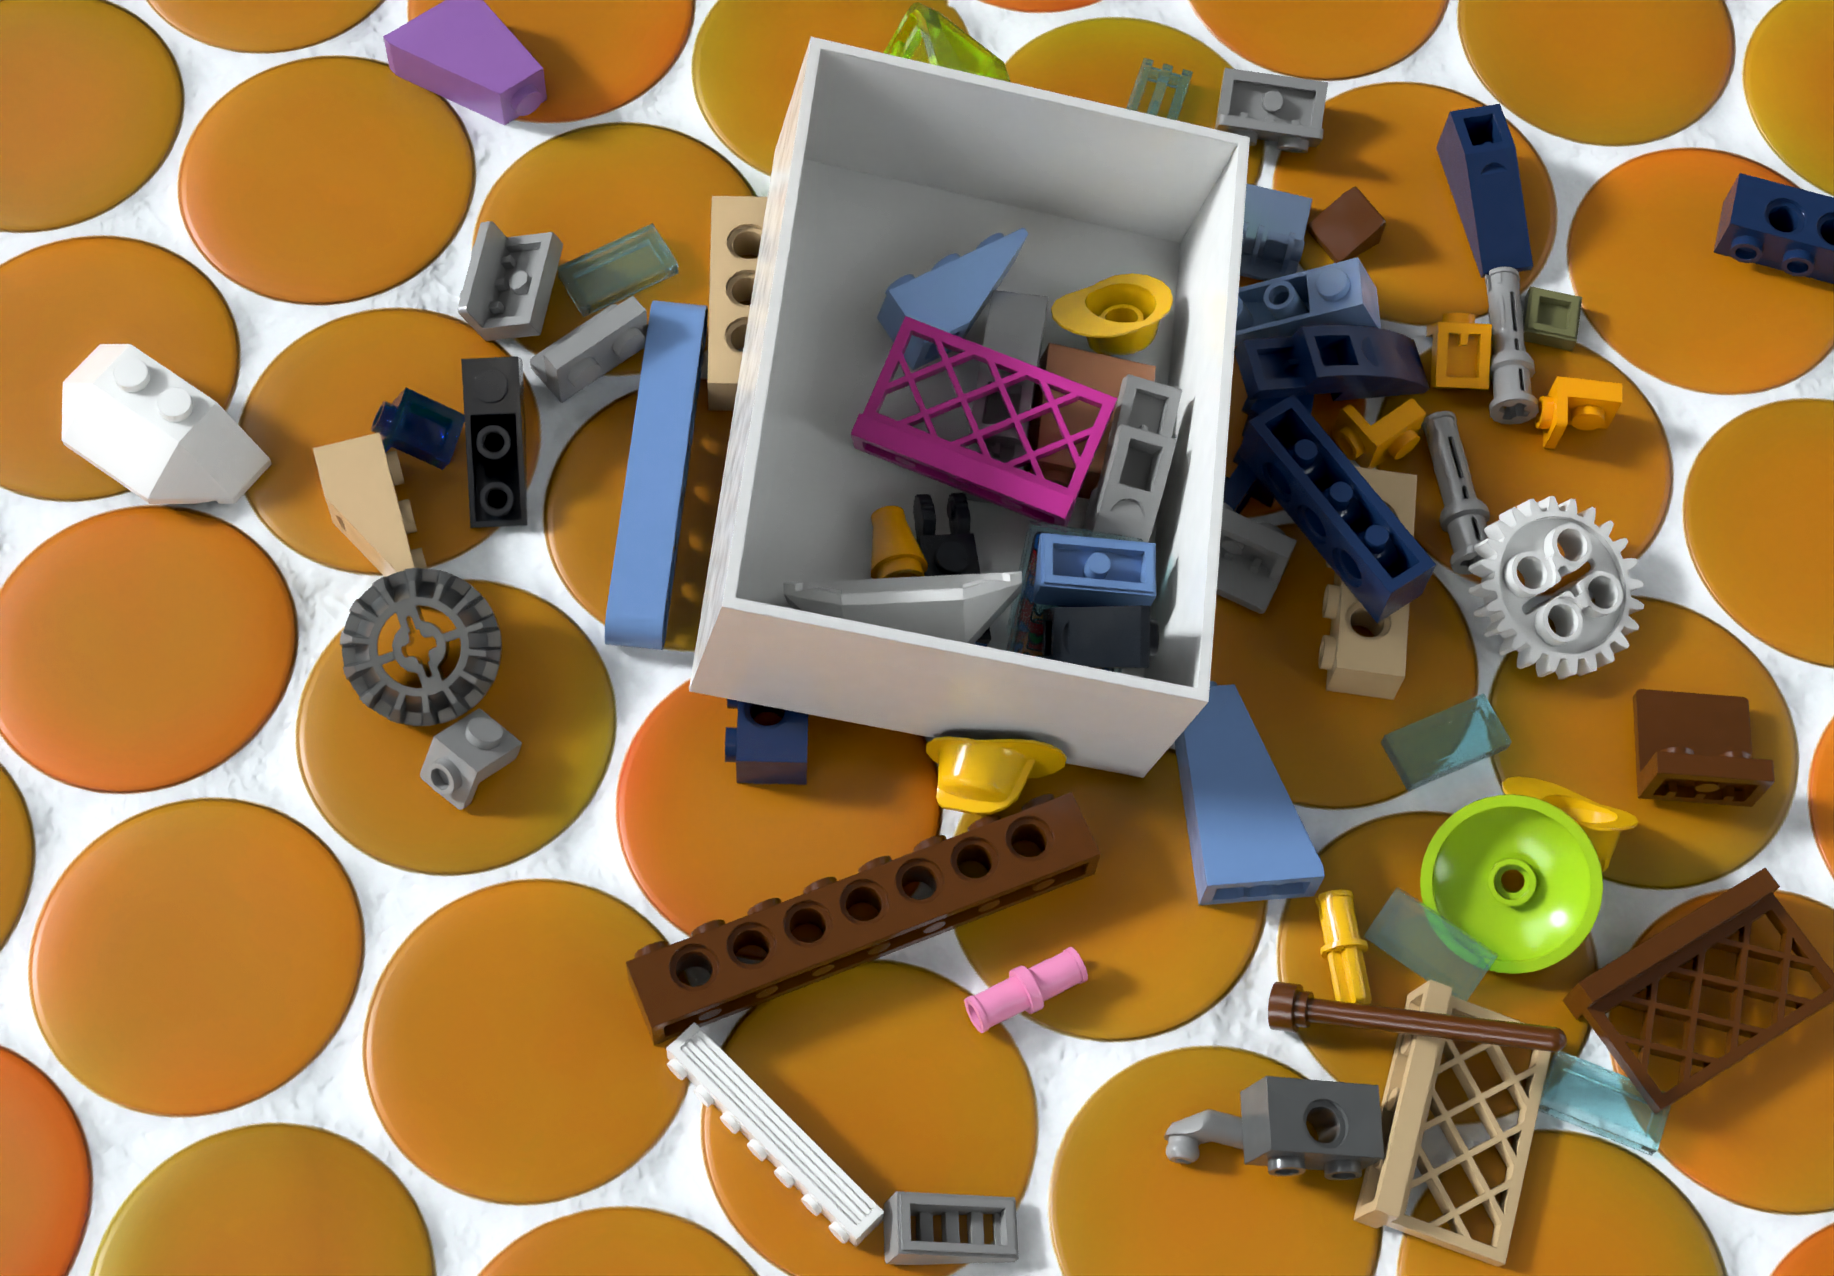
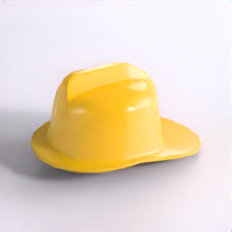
M1142 274L1114 275L1090 287L1062 296L1052 305L1051 314L1052 319L1061 328L1077 335L1086 336L1089 348L1094 352L1107 356L1129 355L1144 350L1153 342L1158 331L1160 319L1169 313L1173 297L1171 289L1159 279Z
M947 736L934 738L927 742L926 753L933 761L939 764L936 794L938 805L943 809L975 815H992L1007 809L1018 800L1027 779L1054 774L1065 767L1066 755L1061 749L1035 740H974Z
M1518 776L1507 778L1501 784L1505 794L1535 797L1560 808L1571 816L1590 838L1597 852L1602 873L1609 866L1621 831L1632 829L1638 825L1636 816L1626 811L1601 805L1551 782Z

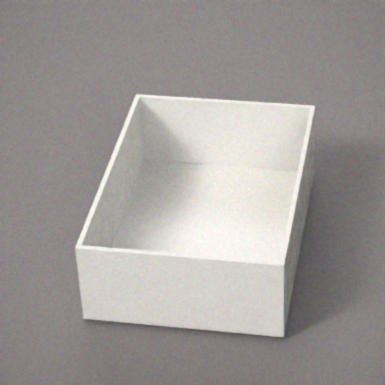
M811 37L774 154L689 691L931 738L950 736L974 740H1035L1061 749L1066 755L1067 764L1144 778L1209 702L1250 137ZM1021 228H1025L1028 236L1014 264L1002 280L997 291L1048 296L1040 358L1048 343L1094 352L1089 348L1086 336L1077 335L1065 330L1052 319L1051 307L1062 296L1090 287L1114 275L1130 273L1149 275L1163 281L1171 289L1173 304L1169 313L1160 319L1158 331L1153 342L1144 350L1134 354L1111 355L1116 358L1156 366L1154 382L1182 390L1171 437L1177 439L1159 510L1148 542L1156 543V598L1150 607V619H1156L1159 626V647L1156 656H1150L1149 668H1121L1107 671L1010 652L1016 631V622L1034 535L1037 532L1081 536L1089 499L1077 497L1073 514L1065 531L994 503L967 500L971 517L970 533H974L980 573L1022 571L1021 593L990 626L991 641L987 647L797 610L787 603L784 596L783 582L872 579L873 527L871 515L881 507H901L905 512L906 521L915 539H917L914 525L915 520L913 519L916 494H929L935 508V535L950 534L949 518L947 516L948 498L951 493H962L961 490L855 449L851 438V431L859 413L863 414L893 345V341L877 319V316L886 297L885 292L887 288L897 279L908 274H912L916 278L931 271L936 263L950 254L957 253L961 257L976 250L980 243L996 233H1002L1006 236ZM991 299L964 339L983 346ZM952 351L948 353L947 356L948 358H950L959 353ZM937 358L915 370H912L909 365L908 367L910 372L913 373L942 360ZM973 359L953 367L964 394L976 389L980 365L978 360ZM900 364L893 381L904 376ZM946 371L915 383L926 409L957 397ZM909 386L887 394L879 414L899 421L920 411ZM974 401L971 402V403H968V405H969V407H970V409H971V412H972V410H973V403H974ZM962 407L931 419L935 431L940 438L952 442L969 435L970 426ZM924 422L912 426L928 433ZM1036 604L1035 608L1037 613H1039V611L1047 609L1051 605L1041 606V604Z

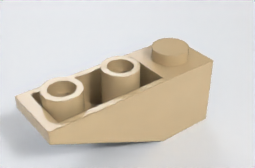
M380 432L313 448L325 500L335 526L384 577L409 568L427 569L422 547L410 550L406 534L417 532L409 499L397 500L394 486L404 484L405 482L397 451L385 453Z

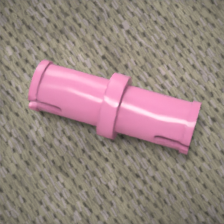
M1068 947L1062 953L1028 969L1020 965L1010 970L1008 979L974 996L971 995L965 998L966 1011L975 1028L980 1033H984L990 1027L1023 1011L1033 1014L1043 1009L1044 1001L1077 984L1086 982L1088 974L1080 955L1074 948Z

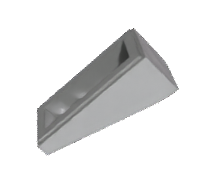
M896 1191L884 1203V1256L886 1264L1015 1262L1019 1259L1015 1197ZM983 1214H992L994 1245L984 1244ZM941 1215L942 1242H934L933 1216ZM959 1215H967L968 1243H960ZM910 1216H916V1241H911Z

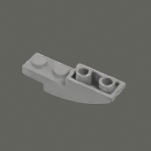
M993 290L983 346L1039 368L1048 296ZM980 362L976 389L994 382L988 365ZM998 369L1001 379L1009 375H1012L1011 373ZM1024 380L1006 388L1017 415L1032 409L1037 383ZM999 391L980 398L973 403L972 414L979 430L1010 418ZM1030 421L1021 424L1027 439L1029 436ZM1014 427L984 439L991 458L1003 463L1025 455ZM977 443L969 445L968 449L981 453ZM962 491L967 500L991 503Z
M1130 374L1122 379L1098 487L1091 491L1081 536L1149 542L1177 440L1171 437L1181 398V389Z

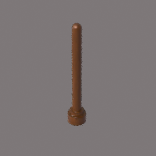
M1275 982L1271 989L1268 1003V1023L1271 1030L1296 1033L1300 1027L1309 1028L1313 1022L1548 1052L1561 1051L1567 1042L1565 1033L1557 1027L1314 998L1313 992L1304 991L1301 984Z

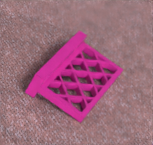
M905 316L863 414L859 413L851 431V438L855 449L1065 531L1073 514L1077 497L1116 407L1117 398ZM912 335L934 343L942 361L911 373L904 358V353ZM944 348L955 351L959 354L948 358ZM973 359L987 364L994 382L964 394L953 367ZM900 364L904 376L893 381ZM998 369L1011 373L1012 375H1009L1001 379ZM946 371L957 397L926 409L915 383ZM1024 380L1039 384L1047 403L1017 415L1006 388ZM909 386L920 411L899 421L879 414L886 395ZM1050 389L1065 395L1054 399ZM999 391L1010 418L979 430L968 403ZM1079 400L1101 408L1093 427L1071 436L1059 408ZM962 407L972 434L952 442L938 437L931 419ZM1052 412L1063 439L1033 451L1021 424ZM924 422L928 433L912 426ZM1014 427L1025 455L1006 463L991 458L984 439ZM1087 440L1080 457L1075 445ZM977 443L981 453L965 447ZM1067 448L1076 467L1068 488L1045 479L1037 460ZM1030 463L1034 474L1019 468Z

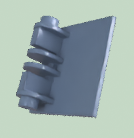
M1246 184L1240 276L1267 281L1297 272L1298 263L1301 260L1305 241L1303 240L1312 198Z

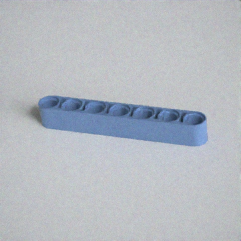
M655 300L651 303L606 610V645L664 649L707 335L708 306Z

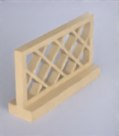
M1431 979L1407 995L1404 1008L1523 1023L1451 996L1452 987ZM1398 1033L1380 1107L1385 1158L1366 1168L1353 1220L1373 1228L1385 1225L1497 1267L1506 1263L1551 1052L1533 1050L1529 1069L1515 1075L1499 1045L1482 1043L1460 1055L1451 1039ZM1486 1050L1503 1083L1481 1093L1464 1061ZM1442 1053H1444L1447 1062L1440 1065ZM1452 1068L1469 1100L1447 1111L1435 1090V1083L1439 1073ZM1527 1078L1525 1088L1523 1089L1519 1081ZM1507 1088L1519 1109L1517 1125L1503 1132L1485 1099ZM1473 1106L1491 1139L1468 1150L1451 1117ZM1430 1109L1435 1118L1427 1122ZM1439 1124L1456 1157L1434 1169L1421 1143L1424 1131ZM1512 1135H1514L1513 1143H1512V1147H1511V1145H1510V1143L1508 1142L1507 1138L1510 1137V1136H1512ZM1495 1145L1507 1170L1504 1183L1490 1190L1472 1156ZM1460 1163L1478 1197L1455 1208L1437 1175ZM1417 1166L1421 1176L1413 1180ZM1426 1182L1443 1214L1429 1223L1405 1214L1411 1189ZM1501 1193L1500 1202L1498 1204L1494 1196ZM1480 1203L1483 1204L1494 1224L1490 1245L1472 1239L1459 1216ZM1447 1222L1452 1231L1438 1226Z

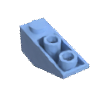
M1021 228L1006 236L1002 233H996L985 239L976 250L961 257L957 253L950 254L936 263L929 272L916 278L912 274H908L893 282L885 292L886 297L877 316V319L893 343L905 316L965 338L991 299L993 290H997L1014 264L1028 236L1025 228ZM913 335L904 353V358L912 370L940 358L934 343ZM944 348L947 354L952 352V350Z
M1358 257L1239 287L1235 346H1238L1243 340L1292 336L1301 326L1354 325L1381 329L1377 288Z

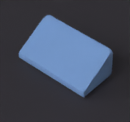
M1050 533L1040 534L1034 582V603L1065 607L1140 605L1151 607L1156 598V543Z

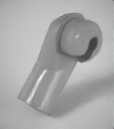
M1207 1109L1173 1122L1164 1135L1165 1140L1168 1141L1165 1151L1168 1159L1179 1164L1195 1162L1199 1158V1145L1208 1142H1216L1244 1150L1242 1117L1212 1109Z

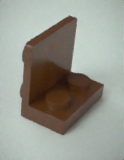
M1639 689L1634 694L1633 713L1637 793L1639 799L1753 807L1775 782L1773 760L1755 759L1752 756L1749 701L1747 698Z

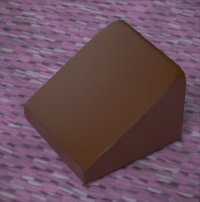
M1355 186L1343 193L1312 220L1306 229L1332 261L1337 263L1352 259L1379 244L1386 221Z

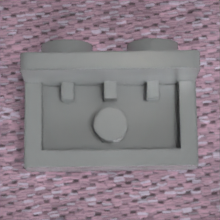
M1225 68L1215 129L1250 137L1249 146H1255L1257 139L1278 142L1277 149L1281 151L1308 153L1309 147L1317 148L1323 139L1324 129H1322L1328 82Z
M493 221L481 222L471 251V260L463 290L459 295L458 313L485 341L541 335L563 243L553 232L506 237Z
M633 295L619 305H610L530 359L531 369L555 397L563 403L645 348L648 328L646 309Z
M1223 502L1217 594L1259 614L1264 613L1286 571L1297 540L1286 536L1280 528L1266 522L1257 523L1235 513L1229 505Z

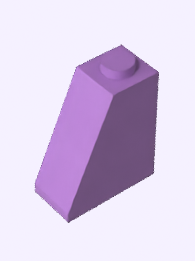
M445 0L383 36L389 67L396 76L502 125L508 124L519 116L531 114L542 102L547 100L543 67L483 0Z

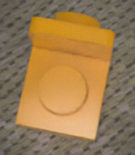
M1444 313L1442 322H1436L1427 326L1426 337H1433L1430 388L1482 391L1489 389L1492 324L1475 323V314Z
M1557 376L1548 395L1540 396L1538 400L1539 412L1535 417L1536 428L1543 429V448L1555 449L1567 425H1572L1580 430L1608 429L1622 404V383Z

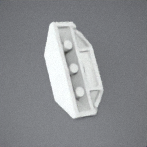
M100 344L63 382L61 439L63 444L149 504H196L217 501L218 504H235L272 464L270 458L215 400L131 344Z
M1022 571L783 582L784 596L787 603L793 609L974 644L1021 593Z

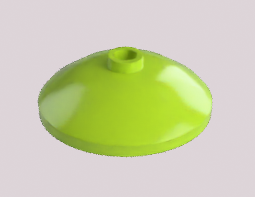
M1504 794L1474 801L1456 811L1441 825L1431 839L1423 858L1420 888L1423 906L1431 926L1447 947L1467 962L1480 968L1498 973L1517 974L1534 972L1554 965L1570 955L1585 940L1600 910L1603 895V875L1597 852L1590 838L1571 816L1560 808L1535 797ZM1508 870L1519 871L1524 877V886L1518 891L1506 889L1502 883L1504 872Z

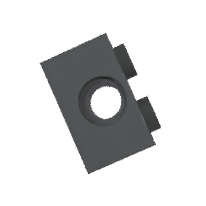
M1265 1076L1240 1092L1245 1165L1268 1166V1173L1274 1176H1295L1305 1173L1306 1169L1324 1170L1326 1179L1351 1180L1361 1177L1363 1169L1385 1158L1379 1085ZM1306 1121L1315 1128L1318 1141L1310 1135Z

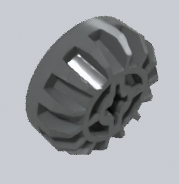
M405 569L404 571L376 580L359 599L354 601L349 609L350 614L340 637L344 674L359 695V699L368 708L373 709L388 720L413 726H431L445 723L462 716L474 708L492 687L502 658L501 630L495 613L487 600L472 585L461 578L441 570ZM418 606H428L441 611L450 618L457 629L445 633L436 624L426 622ZM396 613L401 628L394 636L393 651L379 656L378 640L380 632L388 619ZM411 618L416 630H420L424 638H435L437 647L429 651L430 661H428L432 676H430L427 665L423 664L420 657L408 656L406 647L414 643L413 633L415 631ZM460 638L461 652L459 661L453 672L445 679L441 666L449 654V641ZM396 660L407 671L418 673L423 688H413L400 684L390 677L382 665Z

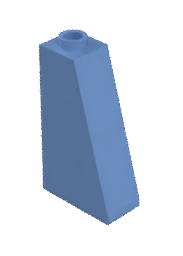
M1210 681L1209 702L1174 742L1198 904L1210 905L1315 896L1325 874L1323 864L1235 684L1217 685L1216 682Z

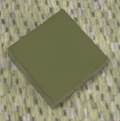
M1530 286L1525 296L1523 310L1524 341L1572 351L1577 342L1582 297Z

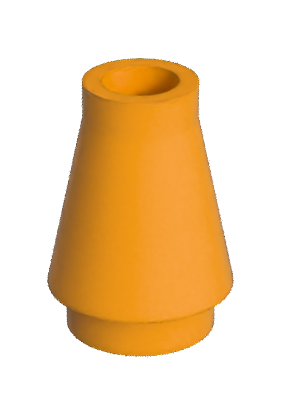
M884 506L874 511L871 515L873 527L871 578L924 576V572L928 569V563L906 521L904 510L898 506Z

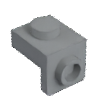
M479 708L433 737L420 772V777L457 809L462 810L471 804L477 786L481 781L517 758L522 742Z

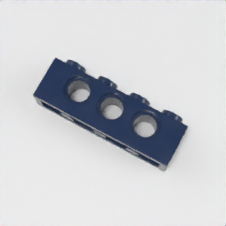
M1739 173L1723 202L1714 253L1732 257L1739 262L1755 263L1782 270L1792 276H1805L1834 284V197Z
M1292 394L1249 420L1239 455L1376 623H1379L1421 596L1436 567L1435 562L1298 398Z
M727 699V709H738L737 727H726L725 762L736 763L737 783L806 785L808 714ZM764 712L775 713L781 717L778 723L771 726L760 725L753 719L758 714Z

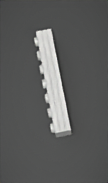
M695 1022L666 1048L667 1058L670 1060L667 1066L671 1072L681 1081L687 1077L695 1085L696 1088L693 1092L697 1098L707 1107L713 1104L723 1114L720 1116L723 1124L734 1134L740 1131L749 1140L747 1143L749 1150L760 1161L767 1158L777 1168L774 1174L783 1185L789 1189L794 1185L804 1195L801 1201L812 1214L818 1216L822 1213L832 1223L828 1228L840 1242L845 1244L849 1240L857 1247L883 1221L884 1211Z

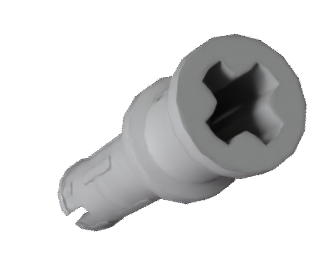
M1505 266L1494 268L1489 271V275H1485L1489 304V323L1492 324L1491 340L1493 351L1490 357L1489 380L1493 382L1494 399L1489 404L1490 417L1501 424H1520L1536 417L1539 412L1538 399L1532 395L1530 380L1535 374L1534 360L1526 352L1524 345L1522 305L1519 291L1520 276L1516 269Z
M1450 411L1435 412L1424 418L1421 427L1425 433L1434 473L1444 504L1439 522L1442 530L1449 534L1454 553L1450 559L1453 571L1458 574L1469 575L1473 574L1468 571L1469 566L1484 559L1473 548L1476 544L1488 538L1484 529L1487 527L1490 512L1487 505L1477 499L1459 435L1456 415Z

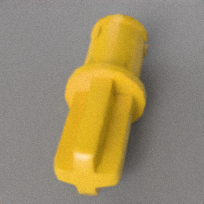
M1339 889L1321 893L1318 895V898H1315L1325 943L1320 949V954L1329 963L1335 1000L1370 1005L1372 997L1363 953L1368 950V944L1366 940L1360 939L1353 903V892Z

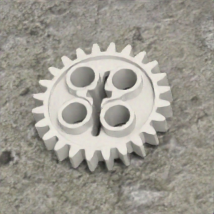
M1549 496L1539 502H1536L1533 498L1518 505L1517 508L1513 507L1499 515L1500 520L1484 529L1488 538L1476 544L1473 548L1484 559L1470 565L1468 571L1482 578L1481 583L1469 588L1468 592L1471 595L1483 597L1485 603L1473 612L1474 616H1489L1492 624L1484 632V636L1488 638L1500 634L1504 640L1498 653L1502 656L1517 650L1519 652L1517 668L1523 669L1536 662L1538 677H1544L1556 672L1559 680L1576 674L1580 677L1596 671L1597 667L1615 661L1614 653L1629 647V643L1624 635L1639 629V625L1628 615L1644 609L1642 602L1631 597V591L1643 587L1644 582L1629 578L1628 570L1634 568L1639 563L1638 559H1623L1620 553L1629 541L1627 538L1614 542L1611 540L1609 535L1614 525L1611 520L1599 526L1595 525L1596 508L1590 507L1577 514L1576 499L1571 498L1558 505L1555 496ZM1557 542L1563 548L1565 558L1559 552ZM1586 562L1590 563L1591 569L1587 573L1554 592L1552 598L1537 604L1527 614L1522 611V605L1559 583L1561 577L1576 571ZM1517 570L1523 575L1525 586L1520 582ZM1588 590L1593 594L1595 604L1591 601ZM1548 617L1553 621L1556 627V634L1550 628V625L1548 623Z

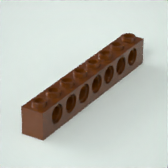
M1072 792L1054 798L1053 794L1038 796L1024 804L1021 808L1022 811L1002 819L998 814L983 817L972 823L967 829L968 832L949 839L945 835L930 837L917 844L913 849V853L894 860L890 856L875 858L862 865L858 870L859 873L839 881L835 877L817 880L808 885L803 890L804 894L784 902H781L779 898L768 899L750 908L747 912L748 915L729 923H725L722 919L713 920L694 929L690 938L671 945L667 941H659L641 948L635 953L634 959L626 962L630 986L653 1044L656 1045L680 1036L694 1022L699 1027H703L1094 875L1101 853ZM1022 840L1031 841L1040 848L1042 853L1035 857H1024L1018 854L1012 845ZM966 861H975L982 864L988 873L981 878H969L960 872L958 866ZM912 882H922L927 884L934 893L926 899L918 900L909 897L903 888ZM868 903L874 906L879 914L872 920L859 921L853 918L847 910L854 904ZM813 924L822 930L823 936L815 942L805 943L797 940L792 935V931L799 925ZM748 945L759 946L768 954L762 962L753 965L739 961L735 955L742 947ZM690 967H702L711 974L710 979L706 983L696 987L685 985L679 980V976Z

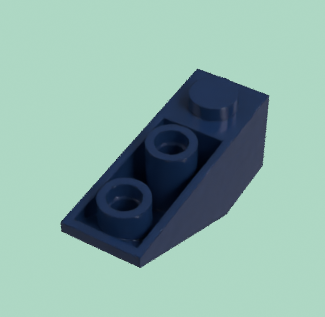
M1495 104L1450 111L1436 149L1481 278H1485L1486 274L1489 275L1490 270L1497 267H1512L1518 272L1531 270L1533 261L1516 147L1501 105Z

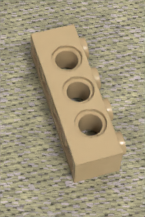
M712 196L707 380L709 411L734 410L743 354L738 349L744 347L750 305H742L740 302L751 301L768 197ZM754 255L757 257L753 259H745L741 256Z
M1355 467L1414 537L1417 475ZM1326 561V567L1331 568V566ZM1336 572L1334 573V585L1327 584L1322 607V617L1331 619L1330 635H1323L1318 660L1319 669H1327V691L1394 699L1405 678L1410 603L1379 623H1376ZM1352 626H1363L1370 630L1374 637L1360 636L1353 630Z

